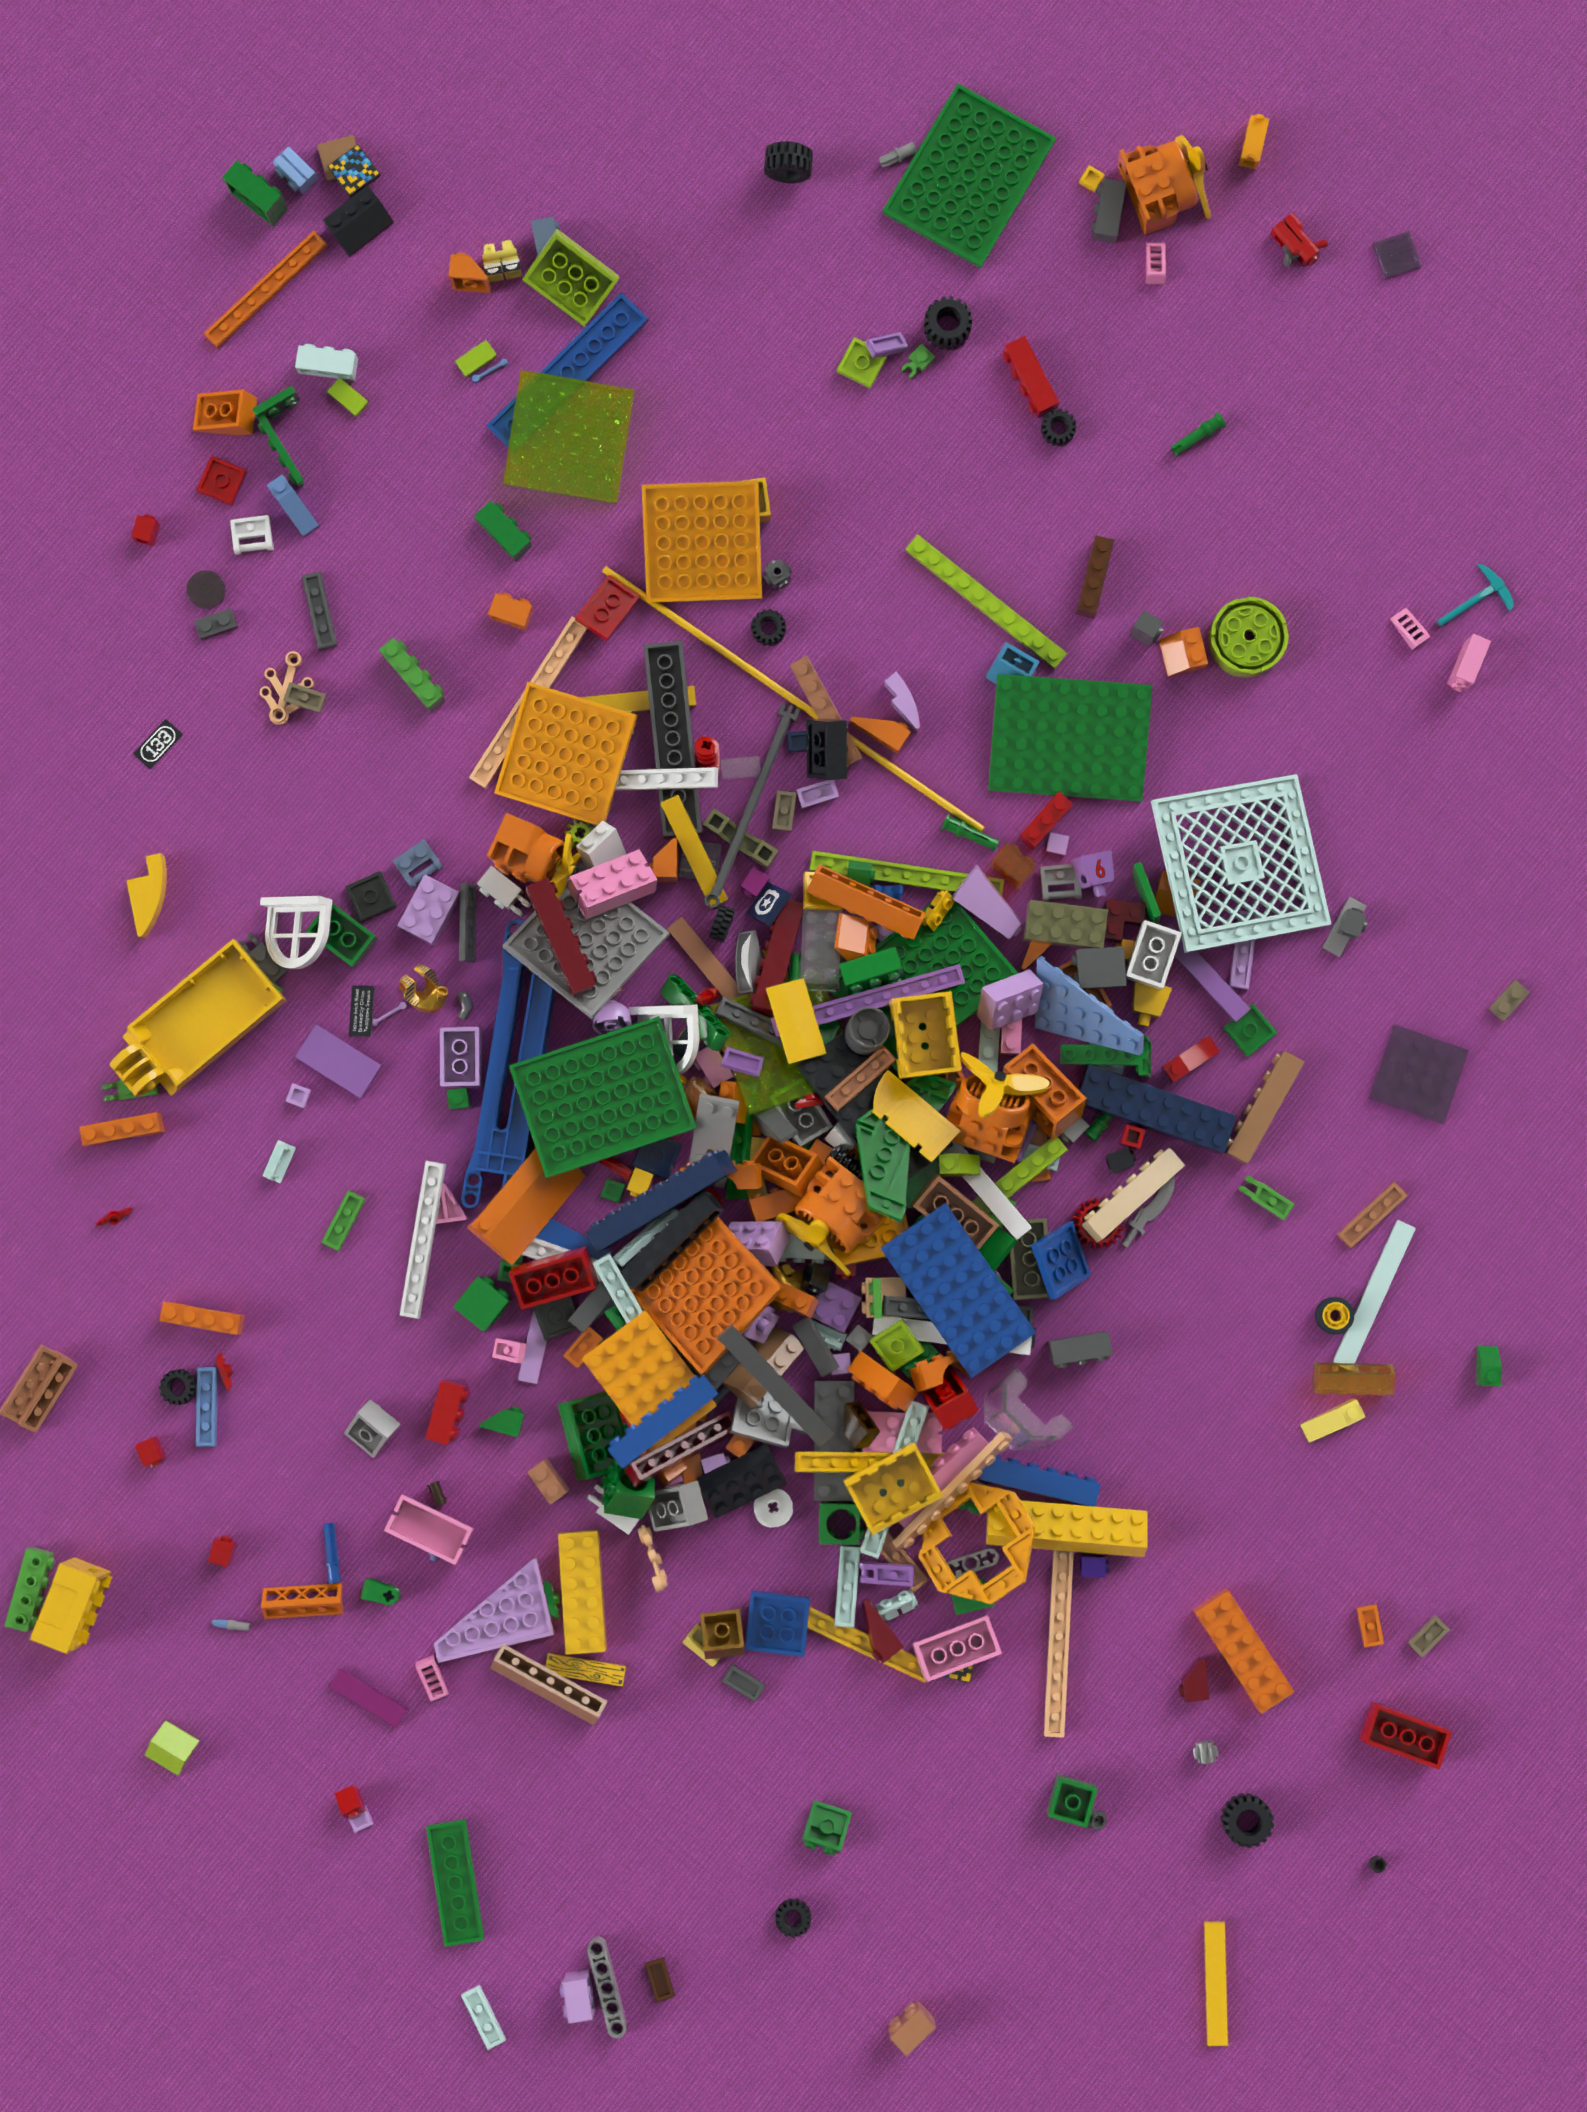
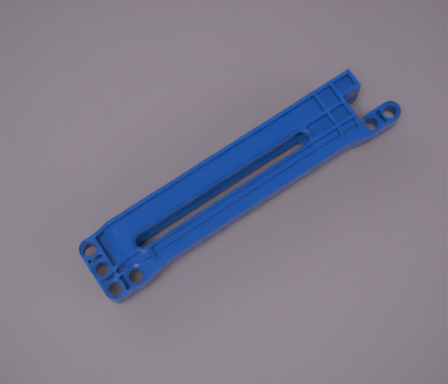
M512 920L507 924L504 943L513 935L511 928L514 925L521 926L525 921ZM504 948L502 949L503 979L475 1149L465 1174L461 1197L463 1205L471 1209L478 1207L481 1203L484 1186L483 1172L504 1175L503 1188L528 1158L532 1141V1134L515 1083L507 1127L503 1130H500L499 1127L524 973L527 969L524 964ZM533 972L518 1062L546 1054L556 990ZM472 1175H478L479 1183L475 1186L470 1184V1177ZM470 1194L476 1196V1202L473 1205H469L466 1201L467 1196Z

